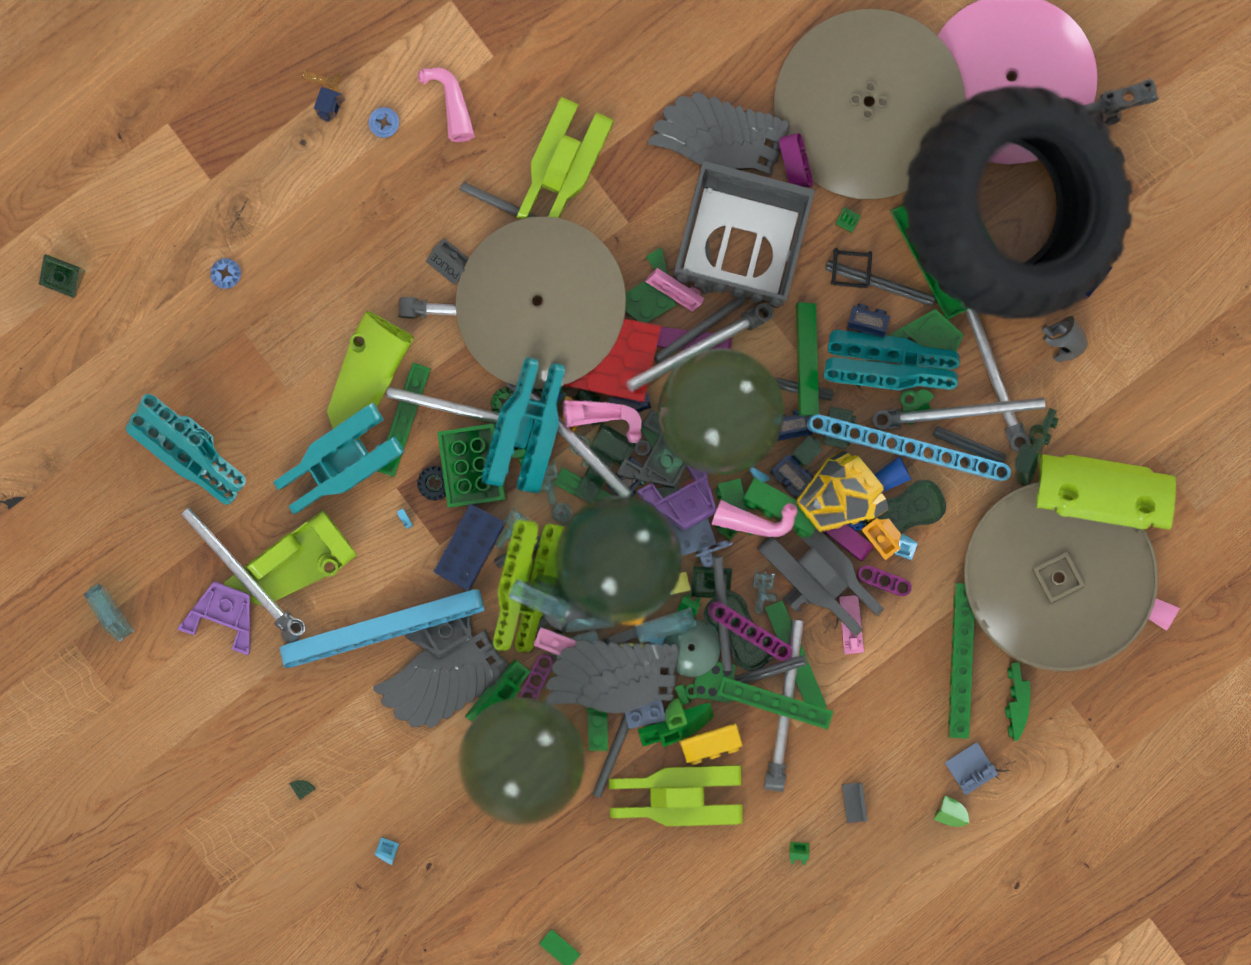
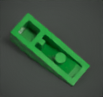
M741 478L718 484V488L715 489L717 500L721 499L726 503L749 512L748 507L742 502L745 495Z

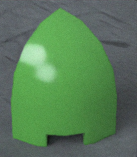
M679 698L673 699L665 711L666 724L669 730L687 724Z
M944 796L941 801V808L939 811H936L934 820L954 827L967 825L969 823V815L966 808L955 799Z

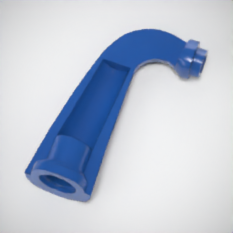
M900 456L874 474L883 485L884 490L882 493L912 479ZM861 520L857 524L852 525L850 523V526L855 531H860L865 527V522Z

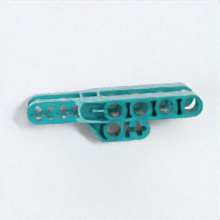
M833 330L829 334V353L845 357H831L826 360L824 377L828 381L891 390H902L916 386L954 389L958 385V374L951 370H944L959 367L960 355L956 351L923 347L901 337L885 336V338L867 333ZM847 357L861 358L862 361L847 359ZM864 359L877 360V361H885V362H893V363H902V364H901V365H898V364H890V363H885V362H874V361H870V362H869V361H866V360H864Z
M530 357L525 358L515 392L501 407L482 474L483 483L502 486L506 473L509 472L508 466L511 455H514L513 448L524 449L527 445L517 480V489L535 494L539 493L559 426L556 401L565 372L563 365L551 364L539 401L530 399L538 370V360Z
M145 394L137 406V412L132 414L126 424V432L181 477L199 484L221 503L226 505L233 503L237 497V491L242 490L246 478L218 454L214 448L213 436L190 417H180L154 395ZM221 467L224 469V471L222 472L218 470Z
M374 403L366 406L310 444L301 463L273 482L279 491L308 471L316 480L319 486L289 506L293 515L299 513L324 495L341 494L349 491L405 452L395 435L385 443L376 446V449L368 453L361 440L357 439L384 420Z

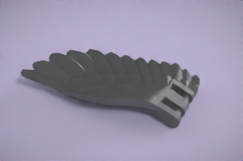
M694 92L692 98L686 96L678 97L675 101L676 105H669L664 108L663 116L666 120H659L654 124L653 130L657 134L648 139L649 145L672 150L699 165H702L703 161L737 170L756 169L764 174L772 175V166L776 163L780 153L778 151L780 137L787 135L789 125L787 120L781 122L777 116L773 118L768 112L765 115L760 111L755 114L749 108L745 112L739 105L734 108L727 101L722 104L714 96L708 99L702 93ZM766 139L773 142L771 148L765 146ZM760 157L767 160L765 166L758 163Z
M485 629L441 658L427 650L422 651L401 672L373 686V690L378 694L384 695L381 700L384 706L395 708V718L401 721L408 720L411 727H420L426 724L429 728L437 726L441 718L448 719L454 710H461L466 701L471 703L475 696L480 698L488 687L492 688L509 667V664L504 657H501L498 652L499 650L494 648L493 641L490 640L488 637L489 633ZM481 639L485 646L479 649L476 642ZM492 655L496 662L490 665L486 658Z
M584 639L577 640L575 647H567L561 650L560 656L562 658L556 660L551 666L552 672L556 676L550 678L546 684V689L551 690L552 693L546 698L545 704H580L598 711L624 713L656 700H673V687H675L676 682L674 671L677 668L678 647L676 644L669 646L666 643L663 646L659 643H655L653 646L645 644L644 647L640 644H634L632 647L627 643L620 646L615 642H610L608 645L600 640H596L593 644ZM660 667L667 668V674H660ZM659 687H665V693H658Z

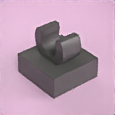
M794 588L783 598L794 611L801 612L802 610L799 606L803 602L807 606L809 605V601L797 588Z

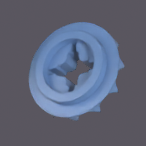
M378 108L370 115V130L379 138H388L394 135L399 128V118L390 108ZM387 115V122L390 125H385L383 130H381V124L378 121H383Z
M222 258L215 261L211 267L210 277L219 288L229 289L239 282L241 270L239 265L232 259ZM228 266V272L231 275H233V277L226 276L223 279V275L220 272H218V270L224 271Z

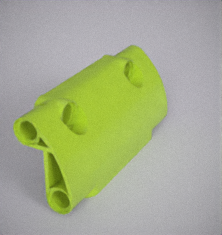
M1041 455L1036 508L1054 510L1056 507V513L1063 517H1074L1143 530L1151 526V523L1152 527L1171 529L1176 497V476L1155 473L1147 467L1076 455H1065L1063 457Z

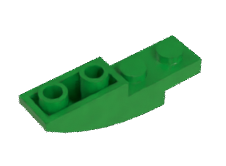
M514 659L492 688L488 687L465 717L481 728L514 698L521 689L519 686L531 671Z
M1019 662L1009 663L1010 667H1007L1008 679H1012L1010 696L1014 698V701L1007 702L1005 715L1010 720V726H1007L1008 736L1012 737L1013 741H1019L1028 719L1031 691L1030 680L1022 681Z
M711 703L683 709L687 721L686 725L669 730L666 721L638 729L642 746L661 742L662 746L665 747L694 734L714 717Z
M587 707L589 752L608 751L607 712Z

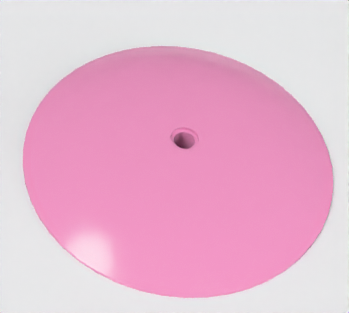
M979 0L954 15L937 35L947 46L958 65L964 84L965 101L977 93L1007 86L1043 87L1059 93V96L1062 98L1068 97L1083 105L1093 103L1095 100L1097 66L1091 45L1079 25L1068 14L1045 0ZM1012 73L1017 79L1010 82L1006 79L1007 74ZM1008 143L992 157L990 162L998 164H1023L1039 159L1027 149L1013 143Z

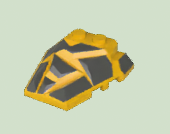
M842 450L827 458L796 501L819 532L840 528L848 523L852 525L857 524L861 520H874L889 509L887 500L882 494L884 490L883 485L859 456H851L848 452Z

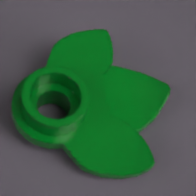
M911 389L903 391L900 395V403L903 406L902 412L931 409L928 402L934 398V395L925 389L916 392ZM908 395H911L913 397V401L911 403H908L906 401V397Z

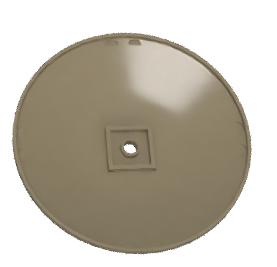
M861 9L841 13L821 22L798 41L787 56L779 73L774 95L775 117L777 116L781 122L787 120L789 125L787 135L796 133L802 135L814 183L828 191L849 198L882 199L907 192L909 181L907 175L908 166L920 150L921 139L932 126H936L941 121L940 118L951 107L965 101V90L960 70L953 55L944 42L929 28L917 20L897 12L882 9ZM866 97H873L875 103L873 106L867 107L864 104V99Z
M1039 482L1026 485L999 500L984 515L971 537L965 557L964 583L973 615L984 633L998 648L1016 660L1032 667L1051 671H1076L1104 663L1118 655L1136 639L1148 621L1154 607L1158 586V568L1151 541L1145 529L1074 517H1063L1056 513V507L1054 510L1036 508ZM1055 573L1063 575L1064 580L1062 583L1054 581L1053 576Z

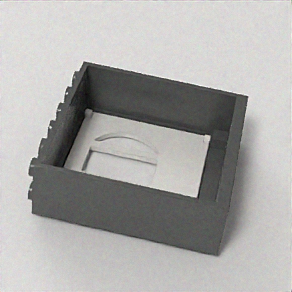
M703 161L672 278H676L677 281L683 284H687V282L695 283L694 286L705 289V287H710L717 293L729 292L732 293L731 296L736 298L745 296L755 303L767 302L774 308L783 307L788 298L815 190ZM702 187H703V188H704V191H703L701 203H700V206H699V210H698V214H697V218H696V222H695L693 234H692V237H691V241H690V245H689V249H688L686 261H685V264H684V268L681 269V268H682V265H683V261H684V257H685V253H686V249H687L689 237H690V234H691V230H692V226H693V222H694L696 210H697V207H698V203H699V199H700ZM798 213H800L791 250H789ZM725 226L716 266L713 267L706 257V241L714 230ZM732 227L757 234L747 276L721 270ZM762 237H765L772 247V263L764 274L753 278ZM786 261H787V266H786V270H785V274H784V278H783L781 290H780V293L778 294L779 287H780V283H781V279H782V275H783V271H784V267H785V263H786Z

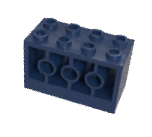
M470 504L433 572L470 591L506 523Z

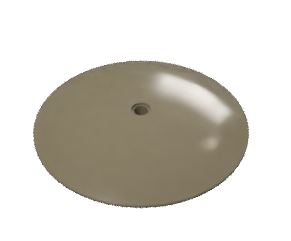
M530 217L517 220L499 228L483 240L473 251L464 267L465 271L460 276L456 293V316L461 336L468 350L488 372L516 386L526 357L538 360V370L532 389H544L552 363L561 364L565 368L561 386L582 378L598 366L608 355L623 325L626 309V292L624 280L614 256L593 233L565 219ZM542 297V304L535 306L536 298Z

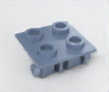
M708 518L684 531L668 520L680 557L716 545Z
M726 540L717 543V548L710 550L709 547L700 549L695 558L700 557L704 567H711L713 565L711 552L731 546L733 543L728 544Z
M656 700L625 712L629 729L666 721L662 700Z
M978 742L945 762L965 795L998 775L995 767L990 763Z

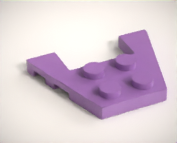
M702 457L686 465L695 482L673 494L662 498L653 483L637 491L640 498L682 531L716 513Z
M214 581L180 624L178 630L195 635L200 619L203 617L238 630L232 650L249 655L251 594Z

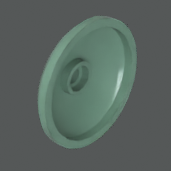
M687 619L680 621L665 636L663 644L666 643L669 646L676 644L678 647L677 668H675V672L680 675L697 677L706 674L716 665L720 657L721 644L716 631L709 624L701 620ZM690 644L695 646V650L692 652L688 650V645Z

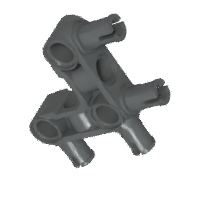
M1147 79V81L1143 80L1139 84L1119 90L1106 91L1099 96L1096 102L1084 106L1087 107L1086 111L1093 118L1101 120L1107 126L1121 121L1122 111L1153 103L1159 97L1154 81ZM1130 94L1134 97V99L1132 101H1126L1124 100V96Z

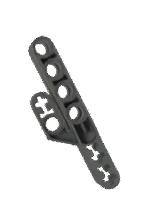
M815 528L810 538L800 537L810 549L797 561L774 537L766 538L757 547L758 551L797 588L809 603L830 610L855 636L862 632L863 628L835 601L842 592L849 588L876 616L884 610L858 583L852 562L817 528Z

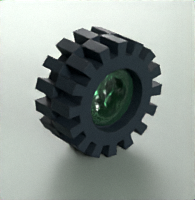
M429 466L425 468L417 479V487L421 495L433 501L444 499L446 492L442 467ZM433 478L440 481V486L436 489L433 486H429V482Z

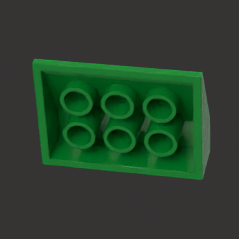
M492 423L437 432L448 508L508 500L505 480L502 486L482 482V474L496 424Z

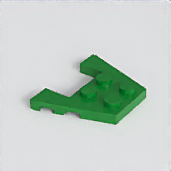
M661 247L646 256L654 270L658 268L668 274ZM646 280L626 292L625 312L638 322L649 323L676 306L673 299L648 284Z
M934 309L887 336L906 339L910 336L923 347L957 351L964 334L939 311Z

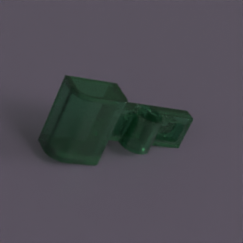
M1049 408L1043 425H1034L1029 431V439L1032 446L1023 444L1015 460V479L1020 485L1026 486L1031 483L1044 446H1048L1051 441L1052 435L1050 432L1052 428L1056 429L1059 421L1057 410ZM1037 433L1043 435V437L1039 439L1034 438L1033 436Z
M602 423L589 448L611 469L613 464L620 467L624 459H629L636 443L628 442V438L625 435ZM589 465L574 496L588 504H592L605 480Z

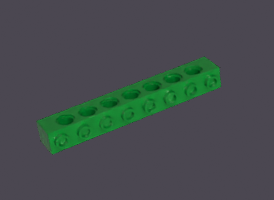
M954 583L947 737L969 739L974 615L967 599L965 583Z

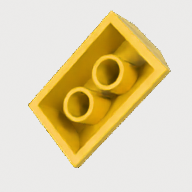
M735 723L680 741L686 762H691V765L703 762L702 758L709 757L710 760L721 757L720 753L728 751V754L740 751L739 747L742 746Z

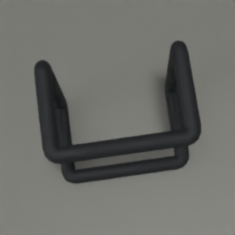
M835 248L833 250L834 258L830 284L868 288L871 276L872 251L860 253L839 251L838 248ZM838 254L868 257L866 284L835 282Z

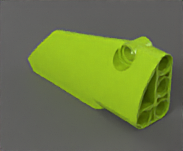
M369 311L365 312L350 339V344L327 409L333 429L371 403L378 407L394 378L395 371L414 340L410 333ZM356 336H361L364 339V344L358 343Z
M322 509L295 531L283 536L244 566V568L274 601H277L320 579L335 575L339 569L354 559L357 554ZM327 562H332L335 566L333 570L327 571L324 569V565ZM235 574L224 582V585L251 594V602L263 606Z

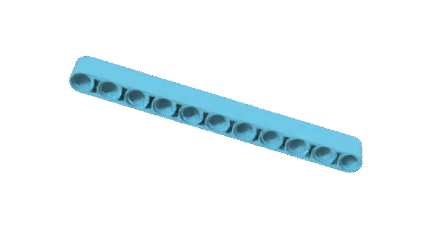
M814 415L807 420L809 431L995 481L1007 480L1011 475L1008 465L823 415ZM815 418L821 422L819 429L813 427L812 423ZM833 423L839 426V432L837 434H834L831 431V426ZM852 428L858 432V436L855 439L851 438L849 434ZM870 433L876 436L874 444L868 441ZM888 438L894 440V447L892 449L888 448L886 444ZM907 443H910L913 447L911 453L905 451ZM925 448H929L931 451L929 458L923 455ZM944 452L949 455L947 463L942 461V454ZM962 457L966 458L968 462L965 468L960 465ZM981 462L986 466V470L983 473L978 469V465ZM999 467L1004 470V475L1001 478L996 473Z
M477 589L466 591L285 644L280 647L283 666L285 668L296 667L480 613L485 610L481 592Z

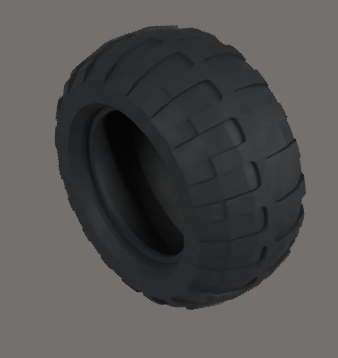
M1007 86L977 93L966 101L957 103L940 118L941 121L936 126H932L920 141L921 146L917 156L910 161L907 175L909 181L907 193L903 194V208L907 209L909 227L906 228L909 242L914 243L919 255L918 262L924 272L932 275L939 284L938 288L954 300L962 301L966 307L980 314L993 315L1004 319L1039 318L1071 307L1084 298L1083 295L1087 291H1092L1106 279L1108 269L1114 262L1119 260L1123 252L1124 244L1122 242L1125 232L1131 226L1132 213H1129V195H1132L1131 180H1127L1123 166L1126 160L1122 150L1119 147H1115L1110 138L1111 134L1108 127L1101 120L1093 118L1086 111L1087 107L1071 98H1062L1059 96V93L1043 87ZM1008 143H1013L1027 149L1041 161L1051 177L1056 194L1057 209L1052 232L1040 251L1023 263L1007 257L992 243L982 225L978 207V193L983 172L992 157Z

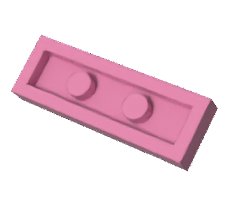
M658 268L646 279L648 284L692 312L703 303L704 298L700 296V290L693 285L689 288Z
M856 595L839 597V605L861 626L859 598ZM841 622L844 654L863 653L862 632L855 636Z
M540 627L534 646L561 655V650L567 647H575L576 641Z

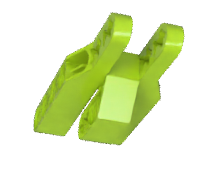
M561 97L531 161L532 184L518 212L517 219L521 220L529 217L542 188L558 194L548 217L560 218L566 203L583 190L614 122L613 119L596 112L581 144V141L565 135L569 125L572 124L573 116L579 104Z
M517 520L515 522L498 588L500 614L493 639V645L496 650L507 651L510 649L519 613H522L515 640V648L518 652L529 653L532 650L539 621L544 614L545 599L555 590L568 537V529L565 526L546 524L544 526L527 595H525L533 563L531 557L534 545L537 543L538 526L533 521Z
M741 765L665 767L646 778L609 779V789L650 788L651 806L609 808L610 818L648 817L665 826L743 824L742 804L704 805V787H701L742 785Z

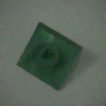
M45 254L43 256L39 285L75 298L85 270Z
M693 566L691 597L716 598L714 567ZM724 568L726 599H730L731 568Z

